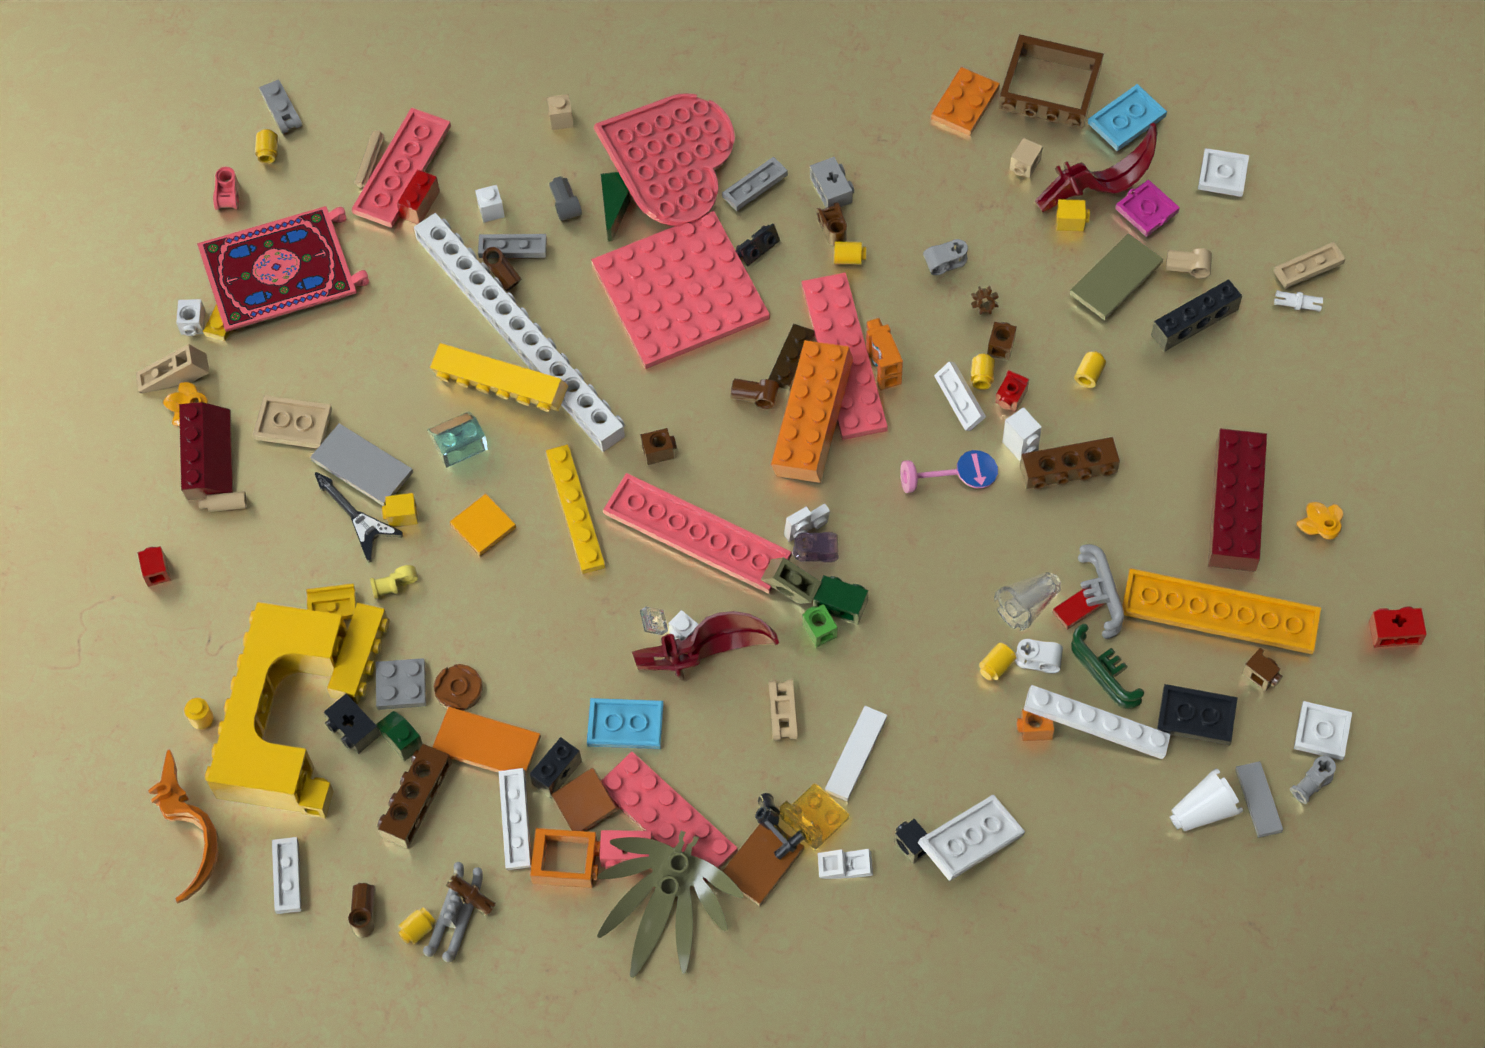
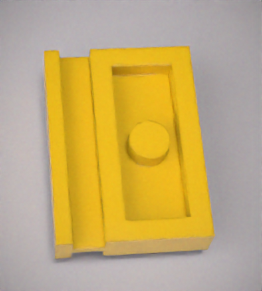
M354 583L306 589L307 610L342 615L343 620L352 619L356 608Z

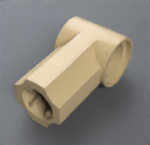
M1203 248L1195 249L1192 252L1168 250L1166 270L1189 272L1195 278H1207L1211 274L1212 253Z

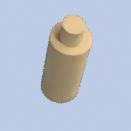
M246 492L207 495V499L199 500V508H208L209 512L247 508Z

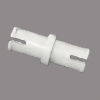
M1276 291L1275 296L1285 299L1275 298L1274 305L1294 307L1295 310L1302 308L1318 312L1322 309V306L1315 305L1313 302L1323 304V297L1303 295V292L1295 294Z

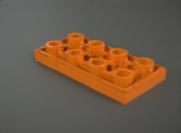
M448 707L432 748L449 754L451 759L498 773L499 771L523 768L526 777L541 735L534 731Z

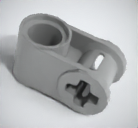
M955 239L926 249L923 256L931 274L940 275L946 271L964 266L968 259V246L965 241Z

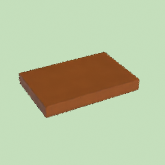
M759 824L722 872L737 885L745 897L761 906L802 853L804 845L799 843L794 852L790 851L779 860L774 855V851L782 846L783 843L771 830H767Z

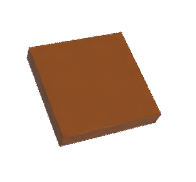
M593 767L551 794L572 831L585 832L618 810Z

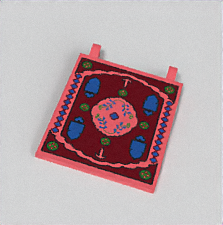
M324 206L197 243L226 332L356 294L355 286H366L369 284L368 274L365 270H361L351 276L332 222L341 223L346 221L343 207H337L328 212L327 207Z

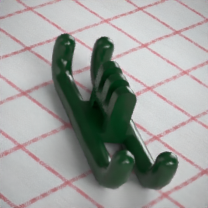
M1086 623L1080 624L1074 630L1071 642V650L1074 656L1115 704L1124 709H1133L1142 703L1144 690L1138 688L1131 692L1126 691L1114 678L1126 670L1128 666L1125 662L1117 667L1115 666L1122 660L1119 655L1111 660L1109 659L1115 654L1113 648L1096 657L1084 642L1087 638L1086 632L1089 627Z

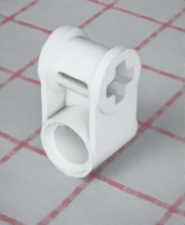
M1024 639L1017 646L1015 654L1017 659L1015 662L1024 669L1039 670L1045 673H1058L1061 669L1063 647L1055 642Z

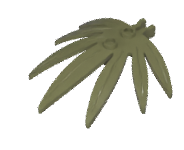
M680 831L679 842L674 848L665 843L641 837H623L610 840L611 845L621 850L636 854H649V856L633 858L615 864L598 874V879L622 878L650 868L653 869L652 873L639 881L623 896L610 912L597 934V937L601 938L613 930L640 905L653 887L656 888L645 909L636 935L630 976L632 978L642 968L657 944L668 920L675 896H678L675 921L676 945L682 973L687 971L693 936V911L689 887L691 885L694 886L703 907L715 923L724 931L728 930L724 913L716 896L703 878H706L716 888L738 898L744 897L741 890L724 872L711 863L691 855L692 847L695 846L699 837L694 836L692 842L687 844L685 851H681L684 845L683 837L686 833L685 831Z

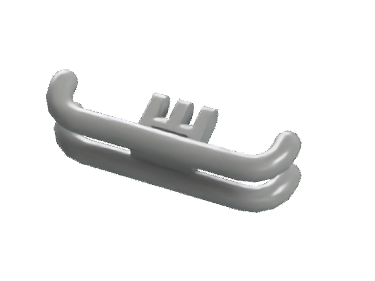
M1092 544L1082 545L1079 549L1081 554L1078 556V561L1081 563H1092L1098 575V578L1081 582L1082 589H1087L1083 591L1085 598H1088L1086 600L1087 606L1107 603L1112 620L1104 623L1105 630L1102 632V636L1105 639H1109L1121 631L1124 610L1104 551Z
M456 862L454 864V874L457 873L463 879L464 866L461 862ZM476 867L473 869L471 885H476L480 891L483 871L481 868ZM450 888L429 945L423 949L425 956L432 957L439 947L445 927L454 928L455 931L449 948L442 955L443 960L448 963L452 962L457 955L474 908L470 903L463 904L457 893Z

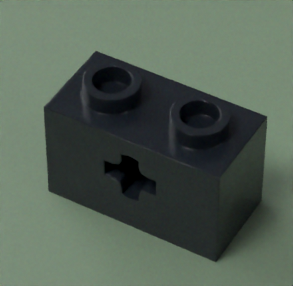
M347 694L343 695L324 711L327 720L325 725L333 734L338 732L342 736L340 740L348 750L353 748L359 754L381 736L378 726Z
M560 737L530 772L532 785L552 798L551 794L559 790L581 764L580 750Z

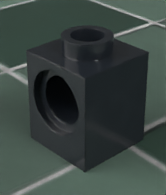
M915 819L909 823L905 821L896 828L894 842L913 864L927 854L918 844L920 838L927 835V832Z

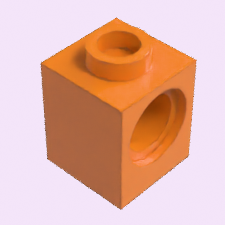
M1022 709L1021 718H1017V732L1022 733L1023 741L1052 740L1054 733L1053 720ZM1034 721L1038 722L1041 726L1034 728L1029 723Z

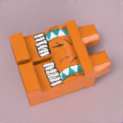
M880 318L867 321L866 349L868 357H872V364L877 368V384L880 391L901 385L903 360L893 340L889 325L883 326Z

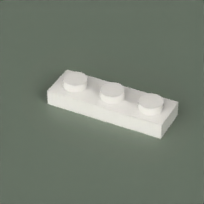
M949 361L934 377L964 429L971 431L986 416L956 363Z
M297 837L272 840L275 913L300 912L302 910L299 840Z

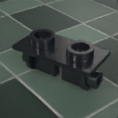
M773 223L767 226L763 225L760 230L751 236L752 240L747 239L736 247V253L739 258L743 257L747 267L780 241Z

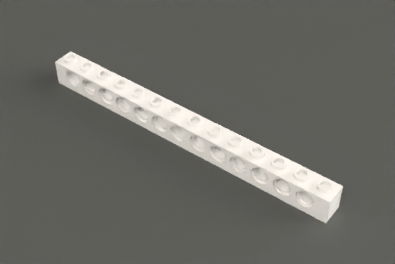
M434 213L414 226L416 239L530 370L560 378L568 385L561 405L599 449L604 452L625 437V424L618 415H613L609 404L604 399L601 401L597 396L595 388L583 381L584 378L581 372L569 365L568 358L564 353L560 354L556 350V345L552 339H546L541 327L536 322H531L527 311L523 307L519 308L516 305L513 295L503 290L497 277L493 278L488 267L483 262L479 263L474 251L470 247L466 248L464 246L462 238L458 233L454 234L450 230L451 227L446 219H441ZM572 389H577L576 392H569ZM585 405H592V406L589 407V408H584V407H583V406H585ZM601 420L606 421V422H604V423H602V424L597 423L598 421H601Z

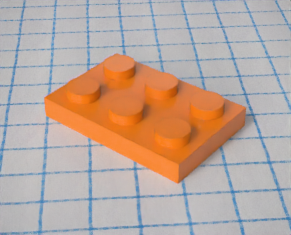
M960 67L932 112L931 119L970 136L999 90L1000 83Z

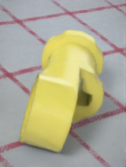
M413 565L401 566L388 577L376 580L370 578L375 599L389 593L398 594L397 587L412 584L418 580L416 568Z

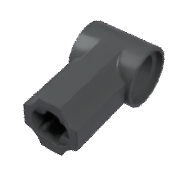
M561 176L554 178L549 183L555 200V207L560 221L582 215L578 198L573 195L568 179Z

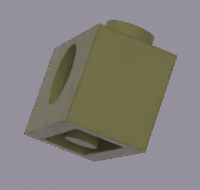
M784 557L771 559L761 578L763 582L797 604L811 603L821 584V581Z

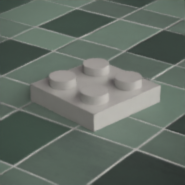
M424 658L376 662L377 710L426 707Z

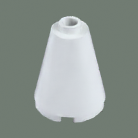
M1217 768L1211 771L1171 810L1173 815L1170 816V819L1177 830L1182 828L1183 831H1188L1243 812L1242 807H1236L1235 804L1239 800L1225 777L1222 779L1218 778L1217 774L1220 771Z

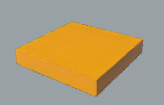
M484 494L450 521V526L479 556L483 555L516 529V524L487 494Z

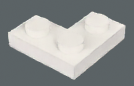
M826 504L819 506L811 512L807 506L786 518L784 536L788 542L804 538L809 530L814 527L819 529L828 522L830 510Z

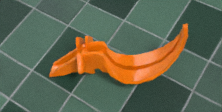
M169 749L166 752L160 782L148 790L149 794H157L151 799V802L160 807V811L168 821L180 820L197 825L203 830L205 842L203 859L196 877L189 887L175 898L178 904L188 900L197 893L211 877L217 863L219 849L217 831L208 814L198 807L185 803L189 798L178 784L176 763Z

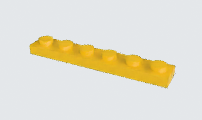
M567 444L546 450L547 459L582 574L604 569L605 563L569 446Z

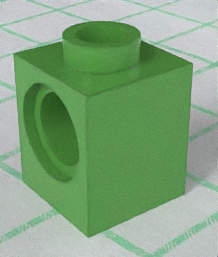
M824 604L819 607L813 606L802 614V625L816 648L837 638L838 627ZM820 621L823 622L824 625L818 627L815 626L813 623Z

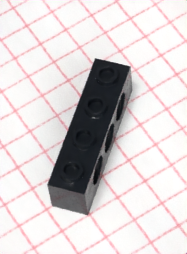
M1228 279L1155 320L1151 336L1165 352L1239 310L1242 294Z

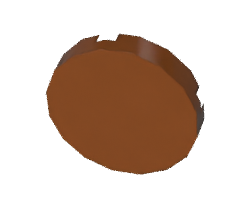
M455 664L449 668L446 667L438 674L434 683L436 699L446 709L452 707L462 711L468 710L479 701L483 691L482 680L477 671L463 664Z

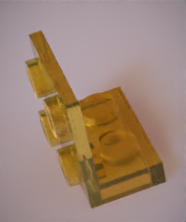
M813 784L792 805L786 800L780 806V818L795 832H798L799 829L802 830L806 835L804 841L814 850L820 847L849 819V814L817 784Z

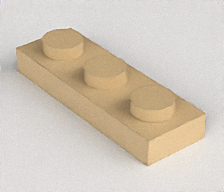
M1332 242L1276 266L1274 273L1283 287L1287 289L1344 264L1345 257L1337 245Z

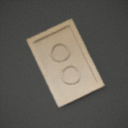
M264 395L254 428L253 438L254 440L318 449L324 442L332 407L330 404Z

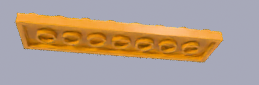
M1131 568L1122 604L1125 616L1312 655L1315 648L1321 607Z

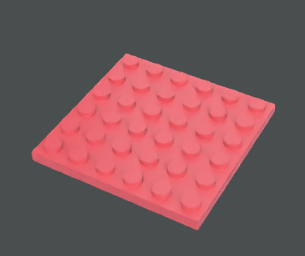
M714 211L707 213L704 217L691 224L686 223L682 226L671 227L591 259L592 265L645 369L770 319L766 306Z

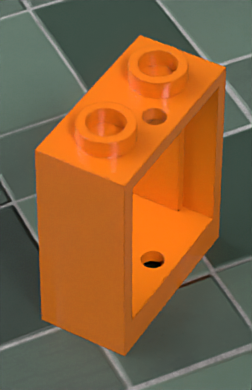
M536 828L530 873L532 884L592 888L593 880L598 879L599 866L595 865L596 856H600V841H597L596 832ZM548 841L588 844L585 874L544 871Z

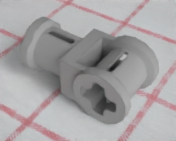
M1328 756L1318 757L1297 786L1293 785L1290 788L1291 793L1299 802L1307 804L1310 801L1309 797L1315 791L1318 792L1323 786L1331 783L1336 770L1333 759Z

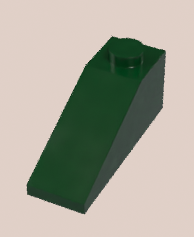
M619 172L601 174L608 242L613 241L630 204V192Z

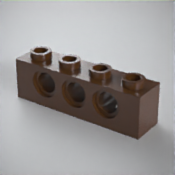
M1109 437L1021 454L1020 468L1026 489H1041L1051 484L1063 485L1078 479L1084 481L1099 475L1110 476L1118 472L1120 460L1114 439ZM1089 459H1095L1098 462L1093 463ZM1071 463L1075 466L1069 467L1066 464ZM1048 467V468H1050V469H1052V470H1051V471H1045V470L1042 469V468Z
M422 744L419 751L416 750L414 752L409 771L403 773L398 792L392 794L389 800V809L386 815L383 814L377 824L381 838L407 849L452 765L449 754ZM422 771H430L426 777H419ZM412 792L419 793L418 796L413 799L407 798L408 795ZM401 813L408 814L403 820L396 819Z

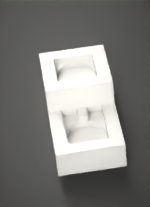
M841 849L818 853L819 877L822 879L873 876L872 855L869 849L844 852Z

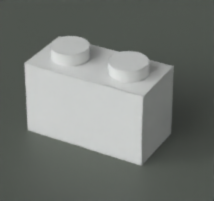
M1023 407L1005 420L1002 442L1020 461L1021 454L1038 451L1042 427Z

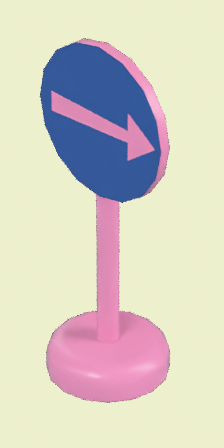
M978 450L965 452L958 460L957 469L917 473L914 463L910 460H905L901 463V483L905 493H913L917 488L918 479L958 475L966 485L982 489L989 487L995 481L998 475V466L989 454Z

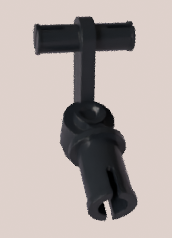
M770 793L761 794L762 798L758 797L760 808L757 810L755 818L760 825L767 830H771L783 843L782 846L774 851V855L781 860L790 851L794 852L797 849V845L806 838V835L799 829L798 832L789 838L778 826L780 811L775 806L773 796Z

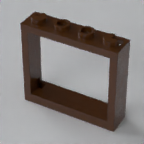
M1019 34L1000 93L998 109L1023 114L1028 117L1045 119L1049 122L1062 123L1071 127L1084 128L1102 68L1104 53ZM1020 56L1091 71L1081 109L1010 93Z

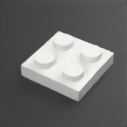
M1205 148L1198 190L1242 197L1249 155Z
M1303 701L1294 749L1343 760L1352 712Z

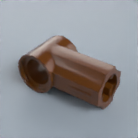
M489 247L484 251V263L495 277L499 279L506 291L515 287L522 280L501 250L496 247ZM492 253H498L500 257L499 261L495 264H491L488 261Z
M734 378L730 396L734 400L752 402L762 409H772L775 405L779 385L769 379L754 382Z
M368 883L353 885L351 912L348 916L354 935L360 938L368 937L374 931L373 914L376 888ZM359 920H367L363 925H356Z

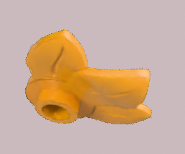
M181 382L178 388L179 392L169 394L163 401L166 408L175 412L172 420V425L180 426L179 404L194 403L196 400L208 403L207 397L198 392L196 386L190 382Z
M1310 502L1306 507L1308 517L1296 523L1300 530L1309 535L1320 534L1324 539H1334L1341 532L1340 521L1343 518V511L1337 504L1327 508L1322 503Z

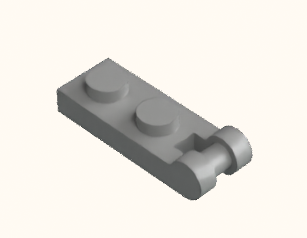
M279 79L259 87L260 93L282 134L287 133L288 129L302 126V122Z

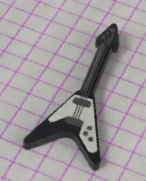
M315 472L320 490L326 491L351 517L368 563L372 561L373 541L376 537H403L402 531L363 512L357 511L332 485L333 481L331 478Z

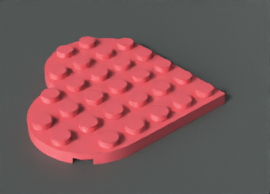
M676 94L594 125L595 132L633 199L646 215L666 225L682 226L686 223L696 222L710 212L718 193V181L715 170L727 161L735 140L733 125L728 115L719 105L711 100L708 102L698 98L696 94Z

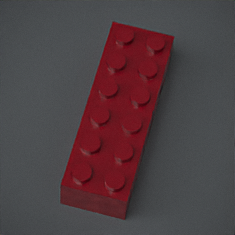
M1222 428L1219 430L1215 452L1208 567L1252 572L1257 570L1261 550L1267 433Z

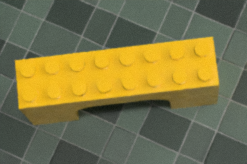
M257 602L255 610H252L250 613L249 623L251 625L249 632L244 634V650L237 659V675L233 676L231 680V696L225 702L224 711L226 714L224 721H220L218 726L219 739L213 745V760L211 766H208L206 769L205 780L216 799L301 812L298 804L306 778H312L314 770L309 754L304 748L268 743L263 740L275 692L280 682L296 673L331 677L347 633V628L342 615Z

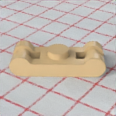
M793 679L785 680L786 682L776 683V680L769 681L773 741L780 740L783 737L798 739ZM786 692L787 695L777 696V693ZM779 722H789V727L780 728Z

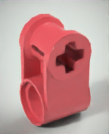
M221 167L215 174V190L213 193L215 210L227 207L239 209V182L235 171L230 167Z

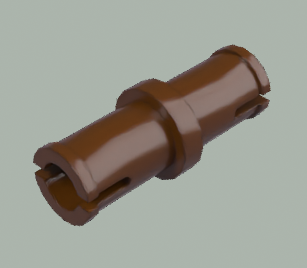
M457 873L453 874L449 879L451 882L448 881L446 884L448 888L463 898V902L466 904L470 903L485 916L493 910L490 907H495L496 903L479 891V887L470 885Z

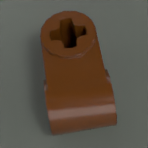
M834 203V206L824 209L816 208L818 222L825 233L828 243L835 246V241L846 242L847 223L839 203Z

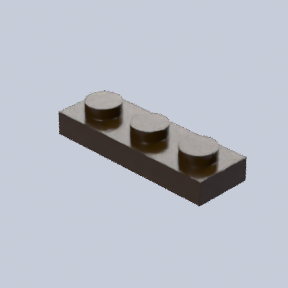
M793 323L768 378L769 380L775 381L781 388L791 389L804 340L812 341L815 330Z

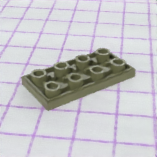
M1128 233L1070 290V295L1103 320H1106L1163 263V258Z

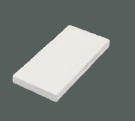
M993 794L920 838L918 844L946 878L951 881L1022 837L1025 831Z

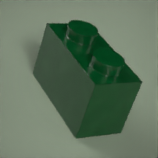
M823 575L821 584L813 599V606L819 607L824 604L831 616L858 625L868 602L869 590H866L859 584L851 585L843 582L835 576L828 577Z

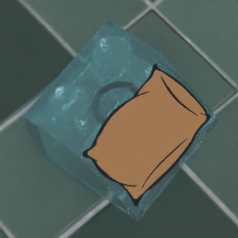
M470 411L427 429L446 468L488 450L485 434L476 417Z

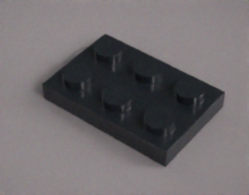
M1164 684L1157 730L1170 735L1230 746L1238 697Z

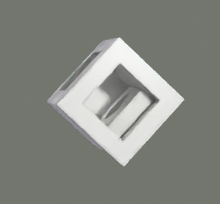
M681 610L668 623L669 634H674L675 640L678 638L685 640L693 634L698 623Z

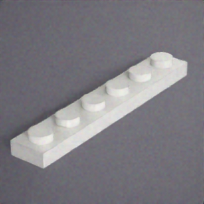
M1031 685L1024 706L1025 711L1160 759L1166 756L1170 734L1034 685Z

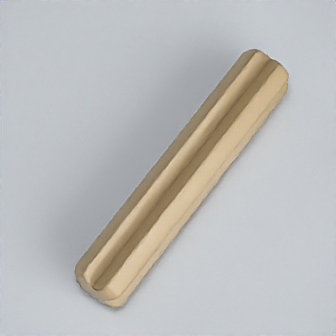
M380 130L373 131L354 181L355 185L359 188L365 187L371 176L384 139V134Z

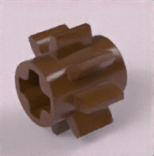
M979 286L976 294L971 293L972 298L976 300L971 303L972 308L978 307L980 315L983 312L992 314L991 310L994 307H999L995 301L999 298L998 293H992L991 286H988L987 289ZM987 298L988 301L983 303L982 299Z

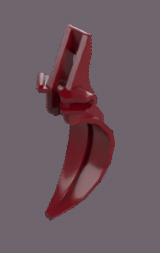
M1155 123L1150 124L1147 135L1137 148L1110 168L1091 172L1082 162L1070 167L1068 161L1063 164L1064 171L1061 170L1059 165L1056 166L1055 170L1059 176L1035 200L1039 209L1044 212L1055 207L1058 204V199L1065 200L1073 196H1082L1085 188L1118 193L1130 188L1145 174L1154 157L1158 135Z
M729 611L719 612L706 617L695 627L693 634L685 640H680L679 638L675 640L674 634H666L661 638V646L632 651L638 670L676 671V677L679 680H683L684 673L682 669L699 665L701 659L707 656L754 645H778L779 640L776 632L762 619L749 613ZM654 657H665V659L655 660Z

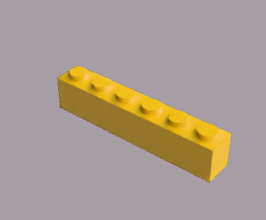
M439 343L430 369L436 373V377L448 382L449 379H452L463 387L468 388L469 385H472L478 391L487 394L489 391H492L498 397L509 400V397H512L517 402L526 406L532 403L537 405V408L546 412H550V409L559 411L568 389V385L560 378Z

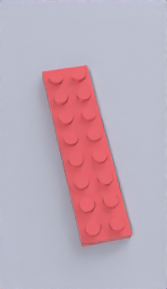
M846 272L802 281V289L812 327L815 330L816 342L849 346L853 357L837 419L842 440L886 432L888 426Z
M628 473L625 474L603 509L605 515L768 594L773 587L763 582L761 578L771 559L784 557L790 560L792 556L791 551Z

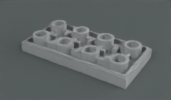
M340 423L310 457L311 461L382 506L386 505L385 496L395 495L413 474L412 468Z

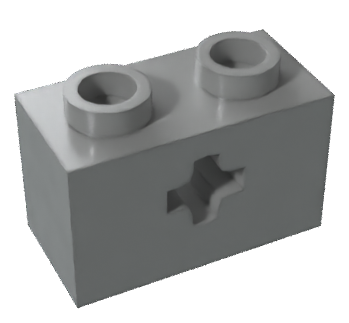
M835 157L810 165V179L825 208L834 206V203L837 202L840 207L852 203L853 184L850 180H846L844 167L842 164L837 163Z

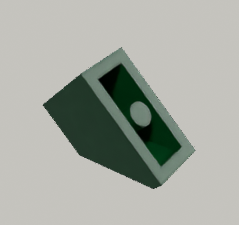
M392 711L376 724L380 734L404 761L411 757L416 750H420L423 744L420 735L397 712Z

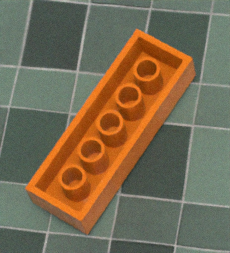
M804 340L771 462L776 476L821 483L853 362L849 346Z

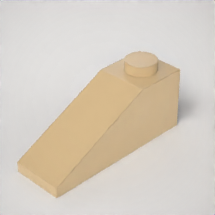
M188 344L136 372L139 392L147 393L178 386L181 382L191 383L210 373L207 354Z

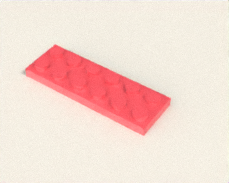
M411 108L353 205L352 213L393 228L400 216L397 207L398 200L416 170L426 171L451 128L450 121Z
M630 752L602 779L615 805L643 831H651L653 840L674 848L679 842L680 831H685L686 833L683 837L684 845L681 850L684 852L687 844L692 842L694 836H697L699 839L695 846L692 847L691 855L711 863L718 869L738 852V848L633 752Z

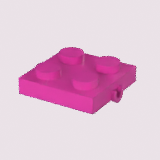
M1149 179L1138 188L1130 189L1127 196L1119 201L1115 207L1121 215L1146 237L1179 213L1180 208Z

